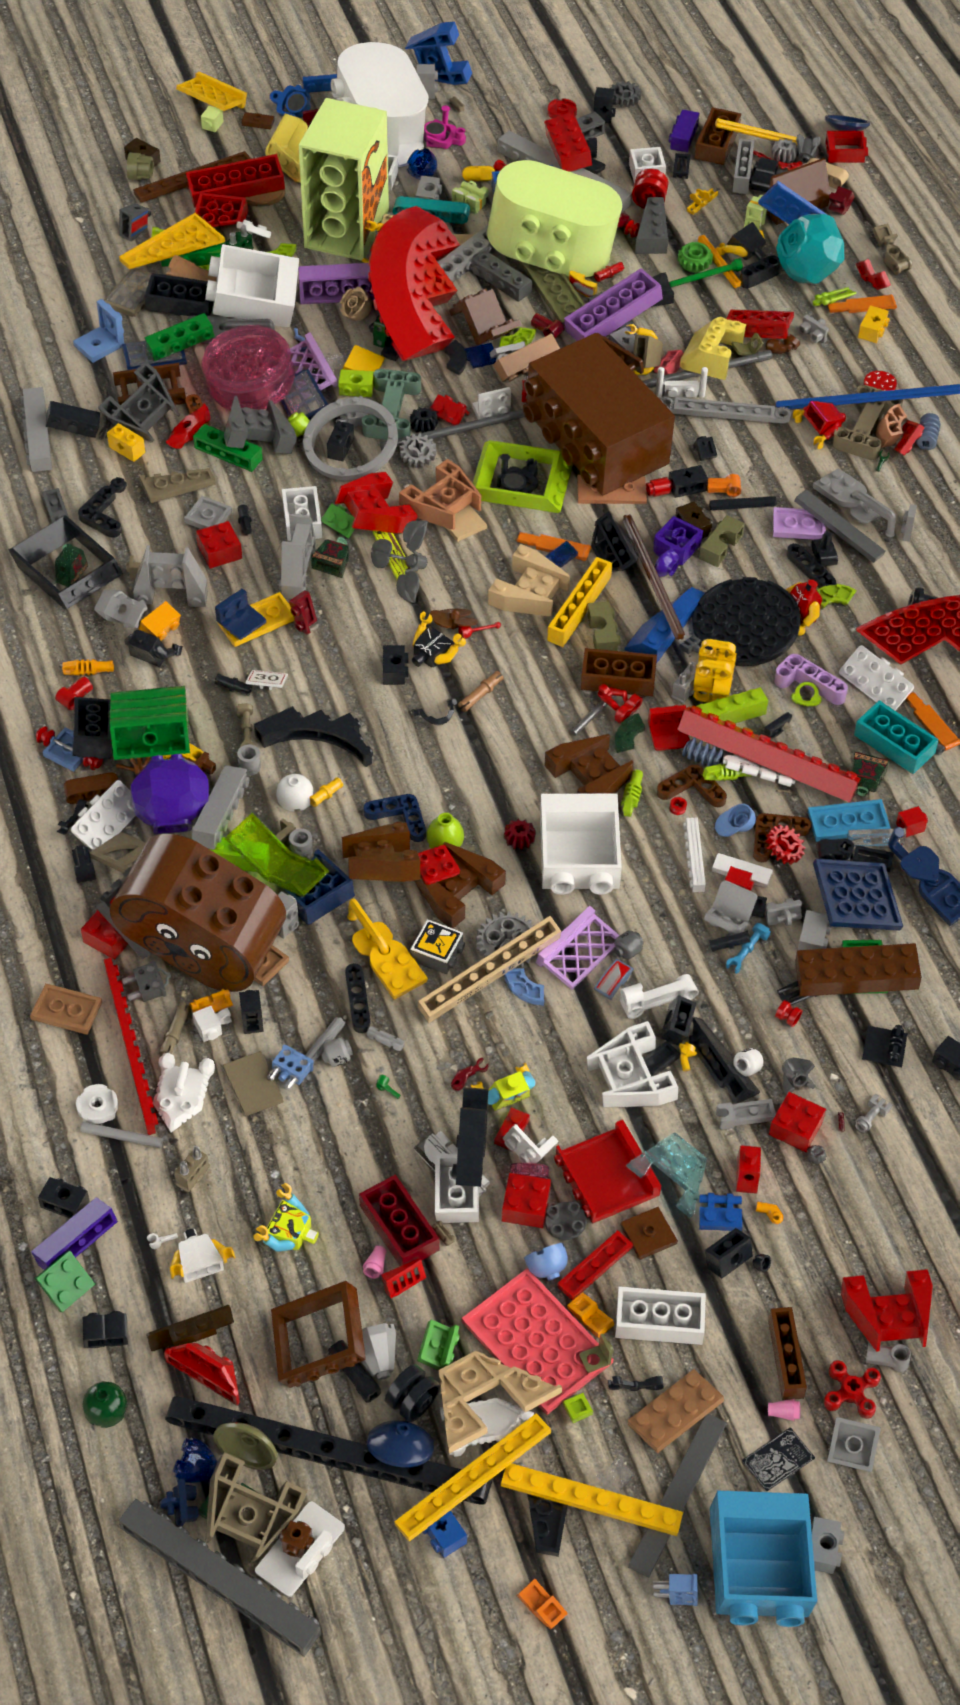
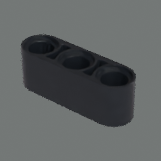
M770 255L743 267L740 274L741 287L746 289L752 288L776 277L780 269L778 256Z

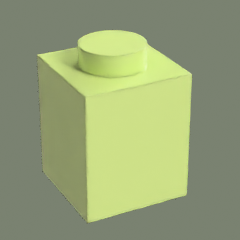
M208 106L201 115L202 129L216 132L223 123V110L216 107Z

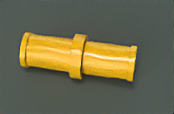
M335 777L327 785H322L319 791L309 797L310 804L313 807H317L325 799H330L333 793L343 787L341 779Z

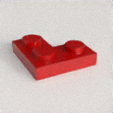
M906 420L901 427L903 431L902 438L893 449L904 456L911 451L912 445L921 437L922 431L925 428L921 424Z

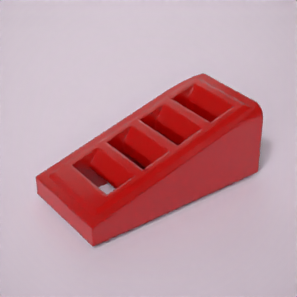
M418 1258L381 1274V1278L387 1295L393 1298L424 1280L426 1275L422 1261ZM416 1267H417L418 1272H419L418 1275H415V1273H414V1269H415ZM410 1272L411 1278H408L406 1273Z

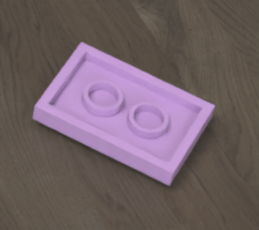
M773 508V537L814 540L822 538V534L826 531V525L805 509Z

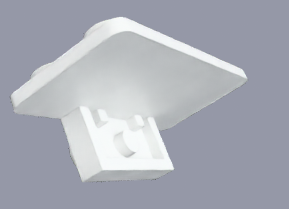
M862 645L856 649L839 670L841 676L876 703L880 700L895 711L914 689V685L903 677V672L896 667L894 669L889 666L890 663L885 658H878Z
M120 780L114 782L101 796L97 794L89 802L91 806L88 809L85 807L78 814L80 818L71 827V832L91 851L119 834L136 816L131 803V791Z
M312 1501L307 1503L293 1521L296 1523L297 1521H302L312 1528V1535L315 1538L314 1543L303 1557H292L283 1552L282 1542L279 1538L255 1568L257 1576L288 1598L296 1592L308 1575H311L316 1570L319 1561L323 1556L328 1555L335 1541L345 1530V1526L341 1521Z

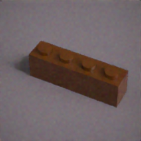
M792 1307L770 1309L768 1324L782 1401L804 1399L807 1385Z

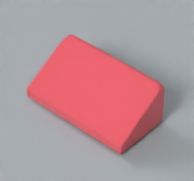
M668 351L661 359L660 366H656L653 371L658 373V368L663 367L664 375L676 373L680 368V360L684 354L683 351Z

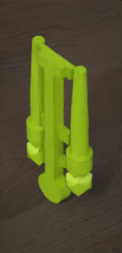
M846 287L831 292H824L821 295L817 294L815 295V300H813V306L832 304L835 301L856 295L857 292Z

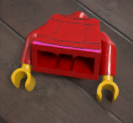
M810 401L809 405L805 406L802 411L799 409L793 411L795 423L802 422V416L804 415L819 435H823L822 437L816 436L814 438L813 445L819 443L817 445L818 450L823 448L824 441L834 436L835 429L838 430L839 427H842V423L846 420L845 413H840L832 403Z

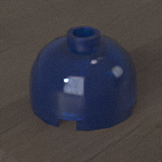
M425 147L421 150H415L407 161V164H409L407 168L408 173L418 180L421 179V176L432 177L438 166L435 155Z

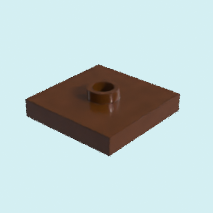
M659 1207L624 1220L620 1224L628 1240L633 1243V1249L639 1260L678 1243Z

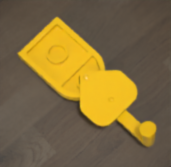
M354 898L350 899L347 918L350 921L358 919L364 927L353 935L352 943L361 955L370 956L372 970L393 1000L426 983L428 980L427 976L402 943L393 940V934L387 925L383 922L372 923L358 901Z

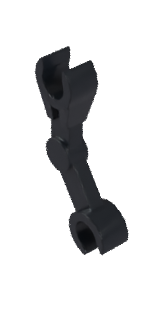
M78 800L73 816L66 822L60 821L58 823L61 828L57 830V833L65 835L68 832L69 828L79 818L78 814L85 807L88 809L89 805L86 804V800Z
M612 1376L613 1381L608 1380L610 1390H619L621 1388L630 1389L631 1391H638L639 1389H664L662 1376H654L641 1382L624 1381L620 1376Z

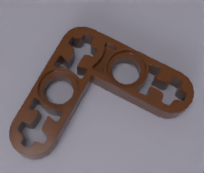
M696 764L688 766L660 782L657 786V796L662 800H669L694 786L713 807L717 808L723 807L726 804L727 794L715 780H705L703 777L704 769ZM683 780L685 784L678 785L675 781ZM707 783L711 785V788L706 789L701 785Z
M769 813L759 814L755 824L753 858L757 862H767L771 854V850L767 849L769 844L765 840H760L758 836H766L773 827L779 826L780 822L787 823L789 830L793 829L791 827L794 824V833L806 836L810 833V820L797 816ZM761 847H764V855L760 854Z

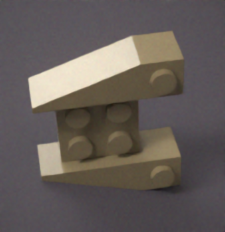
M224 1452L219 1458L210 1479L205 1542L208 1543L213 1538L216 1530L256 1548L250 1561L254 1563L299 1512L307 1490L286 1481L275 1501L236 1483L245 1462Z

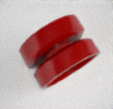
M650 168L640 171L636 176L632 190V199L635 204L645 209L649 197H664L665 202L669 185L668 178L657 169Z

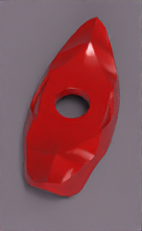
M203 403L200 408L185 416L174 427L165 443L175 449H181L186 442L192 441L193 436L203 424L210 421V412L207 405Z

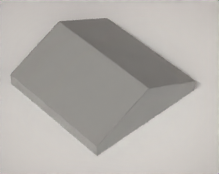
M836 1417L827 1462L872 1472L881 1427Z

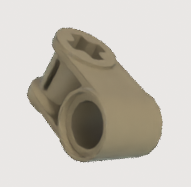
M897 245L887 246L884 263L895 275L900 274L903 270H910L912 268L911 259Z

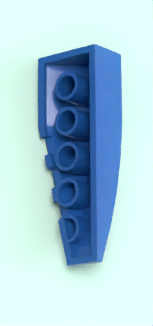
M691 587L671 602L682 628L693 616L695 608L705 592ZM663 610L639 628L626 645L625 651L657 655V662L675 640Z

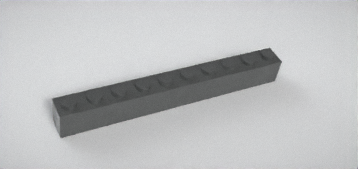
M135 1499L118 1520L123 1531L305 1657L321 1635L319 1622L314 1617L303 1615L299 1607L294 1603L289 1602L288 1604L282 1600L278 1592L273 1589L267 1590L258 1578L254 1576L250 1578L244 1574L245 1571L239 1565L228 1563L223 1554L208 1549V1545L199 1538L195 1540L189 1536L190 1533L184 1527H176L167 1515L163 1513L159 1515L153 1511L154 1508L148 1502H140L138 1499Z

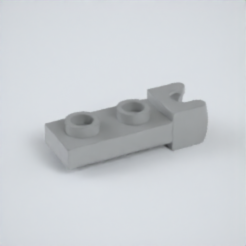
M772 1099L737 1104L730 1102L718 1104L716 1107V1115L718 1117L724 1116L720 1120L719 1128L721 1130L731 1129L739 1125L772 1121L776 1115Z

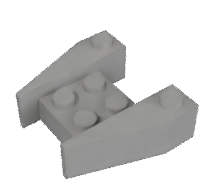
M290 513L291 541H282L279 590H282L284 598L292 599L306 590V571L309 561L314 559L312 555L316 551V539L311 516Z
M147 545L135 579L134 600H144L146 604L153 605L155 587L186 589L188 606L206 607L208 596L207 579L189 548L185 547L184 554L150 552V545Z

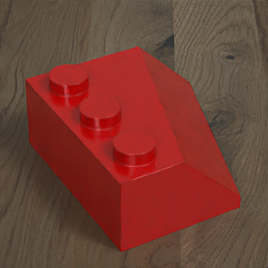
M200 193L194 213L212 227L237 224L238 221L243 222L246 220L248 213L247 200L244 197Z

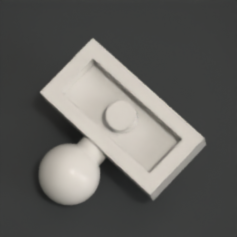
M247 220L237 222L236 228L241 229V225L244 224L246 225L247 232L251 235L254 233L266 238L271 236V232L267 231L265 226L258 225V227H255L253 222Z

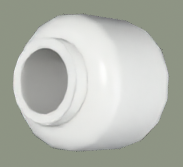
M747 1048L735 1055L733 1065L743 1076H751L762 1069L763 1057L758 1050Z

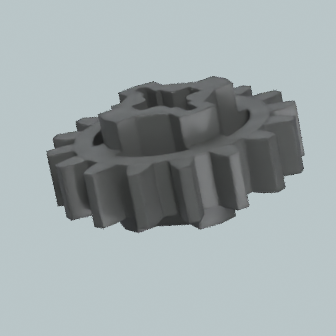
M622 81V83L616 82V85L612 84L611 89H614V95H617L616 105L619 104L620 107L626 105V107L628 105L634 106V103L638 104V101L641 100V89H639V86H635V83L631 84L630 81L627 83Z

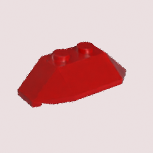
M187 1343L165 1350L164 1355L167 1363L238 1406L240 1400L234 1365L230 1359L225 1356H218L211 1347L207 1345L202 1346L199 1343Z

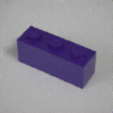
M682 109L680 115H677L676 124L673 125L672 133H670L668 140L671 143V150L688 153L699 125V112Z

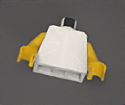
M188 1229L184 1232L185 1240L178 1243L179 1250L174 1252L170 1266L171 1279H174L176 1275H181V1278L183 1277L184 1282L187 1283L223 1271V1261L227 1263L228 1258H236L232 1247H225L217 1240L210 1239L208 1234L198 1236L195 1229Z

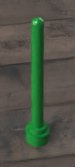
M741 258L733 259L731 264L670 281L669 284L672 288L730 270L739 272L743 268Z

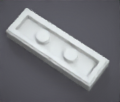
M720 853L717 854L712 866V872L727 876L730 866L753 873L751 881H754V885L767 888L773 873L772 869Z

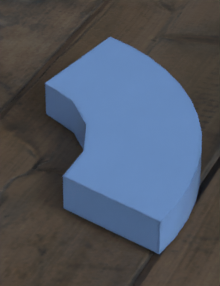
M514 968L504 974L505 982L515 996L531 1004L544 1005V985L530 981L525 975L524 968Z

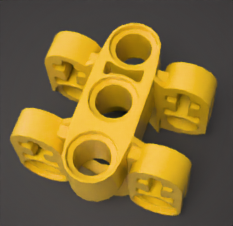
M712 639L702 641L694 678L693 691L696 700L709 703L716 699L729 697L737 654L735 653L736 646L733 643ZM706 646H709V647H712L713 649H712V650H708V649H706L705 647H706ZM699 691H703V692H706L707 694H700V693H698V692H699Z

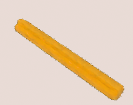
M705 235L698 237L699 243L705 244L711 249V253H713L712 260L717 267L728 265ZM733 270L723 273L734 288L741 286V280Z

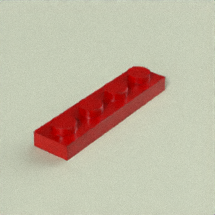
M617 1230L557 1283V1287L573 1301L633 1248V1243Z

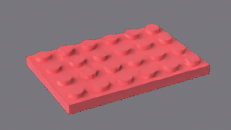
M528 1268L461 1318V1322L495 1359L501 1361V1364L510 1368L515 1366L527 1371L530 1375L541 1377L542 1381L551 1385L558 1386L559 1384L562 1386V1393L538 1405L546 1415L555 1410L563 1401L570 1398L610 1366H605L590 1373L586 1371L579 1354L599 1346V1343ZM595 1354L587 1357V1361L591 1365H596L600 1361L599 1357Z

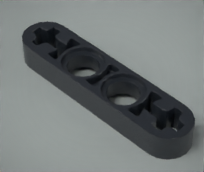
M793 543L788 546L786 554L788 559L810 580H815L818 583V588L829 586L830 584L836 585V579L801 545ZM802 561H808L810 564L805 565ZM813 572H820L821 575H814Z
M353 963L349 964L345 969L352 1025L356 1032L366 1033L371 1026L364 974L362 967L359 964ZM353 971H356L357 980H353ZM353 987H360L362 991L354 993L351 989ZM362 1003L364 1008L357 1010L354 1008V1005ZM363 1016L364 1025L359 1023V1017Z

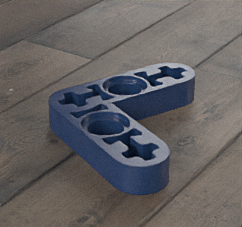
M404 794L365 803L364 816L367 819L376 820L403 814L404 821L407 823L410 831V839L414 842H421L426 838V827L416 796ZM406 802H410V804H412L411 809H409L408 803ZM389 804L395 805V808L389 810L386 808V806ZM411 815H415L418 817V819L412 821L409 820L408 817ZM415 827H418V832L420 834H417L415 832Z

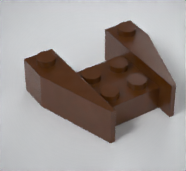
M606 734L559 744L545 752L544 766L554 778L571 770L584 785L577 789V794H616L631 778L634 762L631 760L620 766L607 752L609 750L610 735Z
M395 822L342 837V858H348L349 879L394 882L420 880V858L417 850H410V831L407 823Z
M444 842L443 845L445 844L460 868V874L430 885L425 884L420 876V880H415V883L437 918L453 929L465 919V904L460 900L477 885L481 886L489 894L494 895L506 885V871L491 859Z

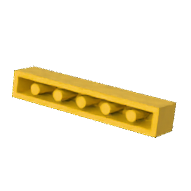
M598 557L595 558L549 624L547 641L561 647L565 646L586 615L588 603L595 602L610 580L612 573L611 562Z

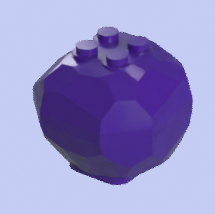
M182 754L171 755V759H163V756L160 755L152 756L150 763L138 773L131 784V803L135 815L146 825L153 827L154 834L191 831L192 826L195 825L205 804L209 800L207 776L196 764L184 759Z

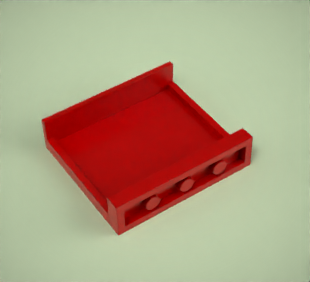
M623 1119L615 1123V1129L564 1150H561L559 1145L556 1146L555 1163L558 1167L562 1168L566 1183L571 1184L575 1199L577 1201L580 1200L582 1209L586 1217L590 1218L592 1224L660 1196L661 1184Z

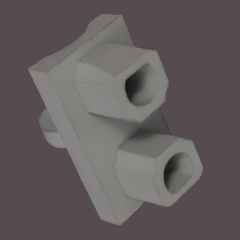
M806 314L803 317V323L799 326V333L802 335L810 334V339L814 343L819 341L825 343L829 328L825 326L826 321L823 318L817 321Z
M789 898L777 905L774 902L767 903L766 918L768 926L785 923L786 926H790L793 920L802 919L801 901H794L792 898Z

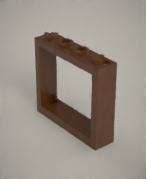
M340 1282L271 1309L278 1381L287 1387H299L305 1382L316 1381L321 1376L335 1374L340 1369L353 1367L356 1363L366 1360L357 1288L349 1282ZM343 1302L348 1349L292 1370L287 1323Z

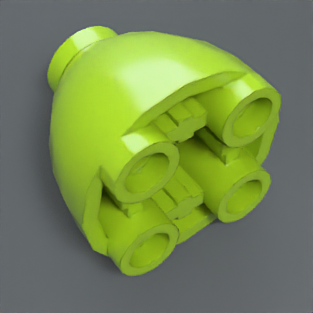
M441 813L428 827L427 842L430 849L441 846L444 842L460 847L464 841L463 827L450 813Z

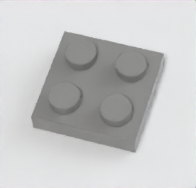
M201 496L184 517V521L200 529L225 522L232 512V507Z

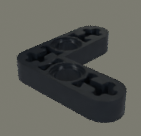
M108 485L102 487L78 510L79 520L82 523L113 538L121 534V524L102 512L116 499L115 488ZM96 502L101 503L99 506H94L93 504ZM97 520H103V521H104L103 523H100V524L96 523Z

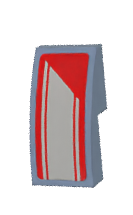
M616 959L597 982L594 990L612 1000L620 986L625 984L634 969Z

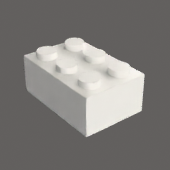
M317 487L282 489L287 541H291L290 513L311 516L315 539L322 538Z
M435 1154L436 1221H442L443 1223L479 1222V1187L456 1185V1177H452L453 1164H457V1154Z

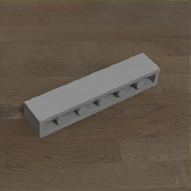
M43 387L23 389V396H20L21 406L25 407L21 409L22 417L26 418L23 420V428L27 430L24 431L25 442L28 441V443H25L26 453H29V455H26L27 465H31L32 472L52 470L48 427H45L46 404Z
M228 765L224 766L209 796L208 802L205 804L192 829V840L197 841L208 849L215 850L217 843H220L222 840L223 831L226 832L228 821H231L233 818L234 809L237 810L239 799L243 798L244 788H247L249 785L247 769Z

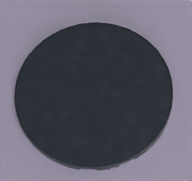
M743 577V579L737 580L729 579L715 585L700 598L693 613V632L701 640L700 647L702 641L706 639L733 643L736 646L735 653H737L735 666H755L780 657L793 645L800 630V613L792 595L780 585L769 580H758L756 577ZM706 646V647H705V648L708 649V650H712V649H713L712 647H709V646Z

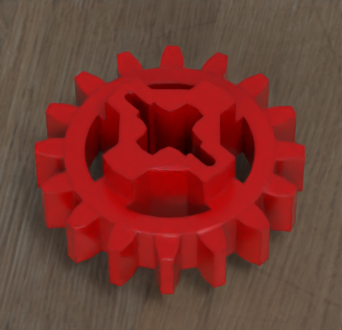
M780 824L777 827H773L766 835L768 839L765 842L769 844L767 849L772 850L771 855H776L777 861L782 859L783 864L788 862L792 865L794 862L797 863L805 854L803 850L806 847L802 845L804 840L798 838L800 834H795L794 828L789 830L788 825L783 827Z

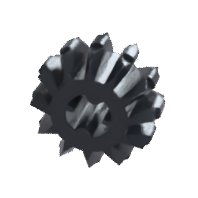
M426 406L424 408L418 407L417 410L414 409L412 414H410V426L416 433L432 431L437 427V414L432 408L427 409Z

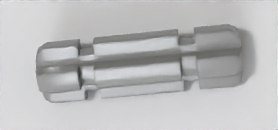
M370 1026L367 1031L368 1038L376 1039L377 1042L389 1047L393 1046V1049L401 1051L404 1047V1040L398 1037L395 1039V1036L382 1030L378 1031V1028Z

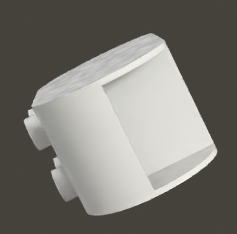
M379 42L360 43L345 49L338 58L337 78L331 80L333 97L339 101L387 111L388 155L398 156V168L416 162L424 152L423 136L428 94L408 55L396 46Z

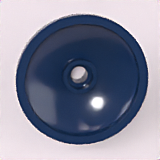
M842 115L825 116V121L838 131H862L870 126V121Z
M393 1420L383 1422L369 1432L367 1447L370 1453L383 1463L396 1467H414L424 1464L432 1457L434 1441L422 1427L407 1421Z

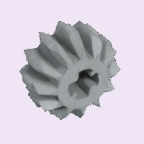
M787 139L775 141L772 147L773 159L788 163L794 161L798 154L796 143Z

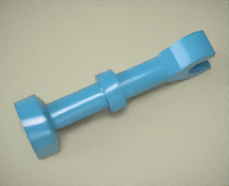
M756 923L752 928L751 942L742 944V949L737 956L727 960L726 968L728 969L731 965H736L735 973H739L743 959L748 953L753 951L754 945L759 938L765 941L768 939L771 933L769 931L770 928L761 923Z

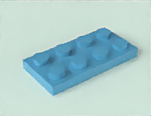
M882 799L808 807L807 813L816 842L823 839L835 840L889 834L891 831Z

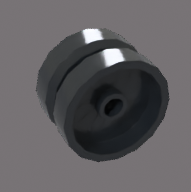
M417 1364L410 1365L398 1375L389 1387L384 1400L392 1409H400L399 1414L408 1422H414L427 1411L436 1399L441 1386L431 1376L425 1377V1371Z

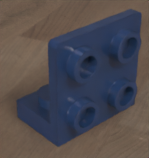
M243 588L215 606L216 621L239 640H242L266 623V618L248 604L247 592Z

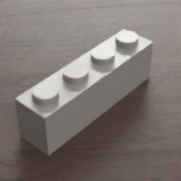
M739 138L732 193L748 194L754 140Z

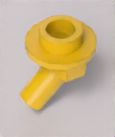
M688 1042L680 1043V1062L683 1072L691 1070L688 1058L697 1055L694 1051L696 1048Z

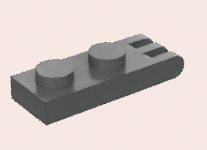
M59 488L42 492L52 523L64 515L69 517Z

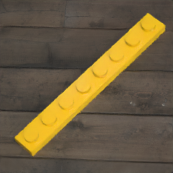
M537 1413L395 1520V1526L410 1542L551 1433V1428Z
M513 1463L505 1468L501 1481L502 1487L677 1536L683 1515L682 1511Z

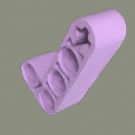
M790 654L776 668L774 683L779 688H787L794 681L798 683L811 682L818 688L819 695L829 702L841 705L846 700L848 686L845 682L798 654ZM805 686L806 688L814 692V689L811 686Z

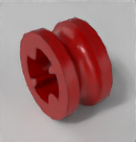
M674 797L670 802V812L674 815L684 814L687 801L682 797Z

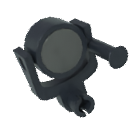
M502 454L500 456L502 459L501 474L497 476V487H501L503 490L531 494L538 487V479L536 478L538 474L537 460L534 461L533 458L528 459L526 466L522 469L514 466L508 469L510 455Z

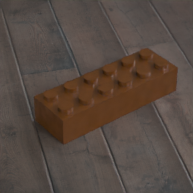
M916 943L797 950L795 966L800 997L919 990L922 976Z

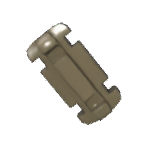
M455 96L449 99L450 105L458 112L464 111V104Z
M437 1221L433 1224V1230L436 1231L437 1236L442 1242L449 1246L455 1241V1236L451 1235L450 1230L445 1225H442V1221Z

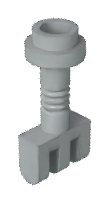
M874 1094L867 1105L872 1109L865 1117L859 1116L857 1118L855 1127L860 1132L869 1131L872 1127L871 1121L875 1116L880 1113L885 1117L893 1104L889 1102L884 1107L883 1105L886 1100L882 1098L879 1102H876L879 1095Z

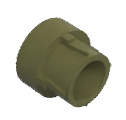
M130 152L126 166L127 178L129 180L152 178L154 170L153 158L141 153Z

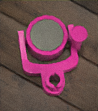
M447 105L442 106V121L434 119V121L424 125L423 139L426 142V147L448 149L452 144L464 145L466 143L465 129L462 127L456 128V126L448 124L450 107ZM446 131H449L450 135L446 139Z

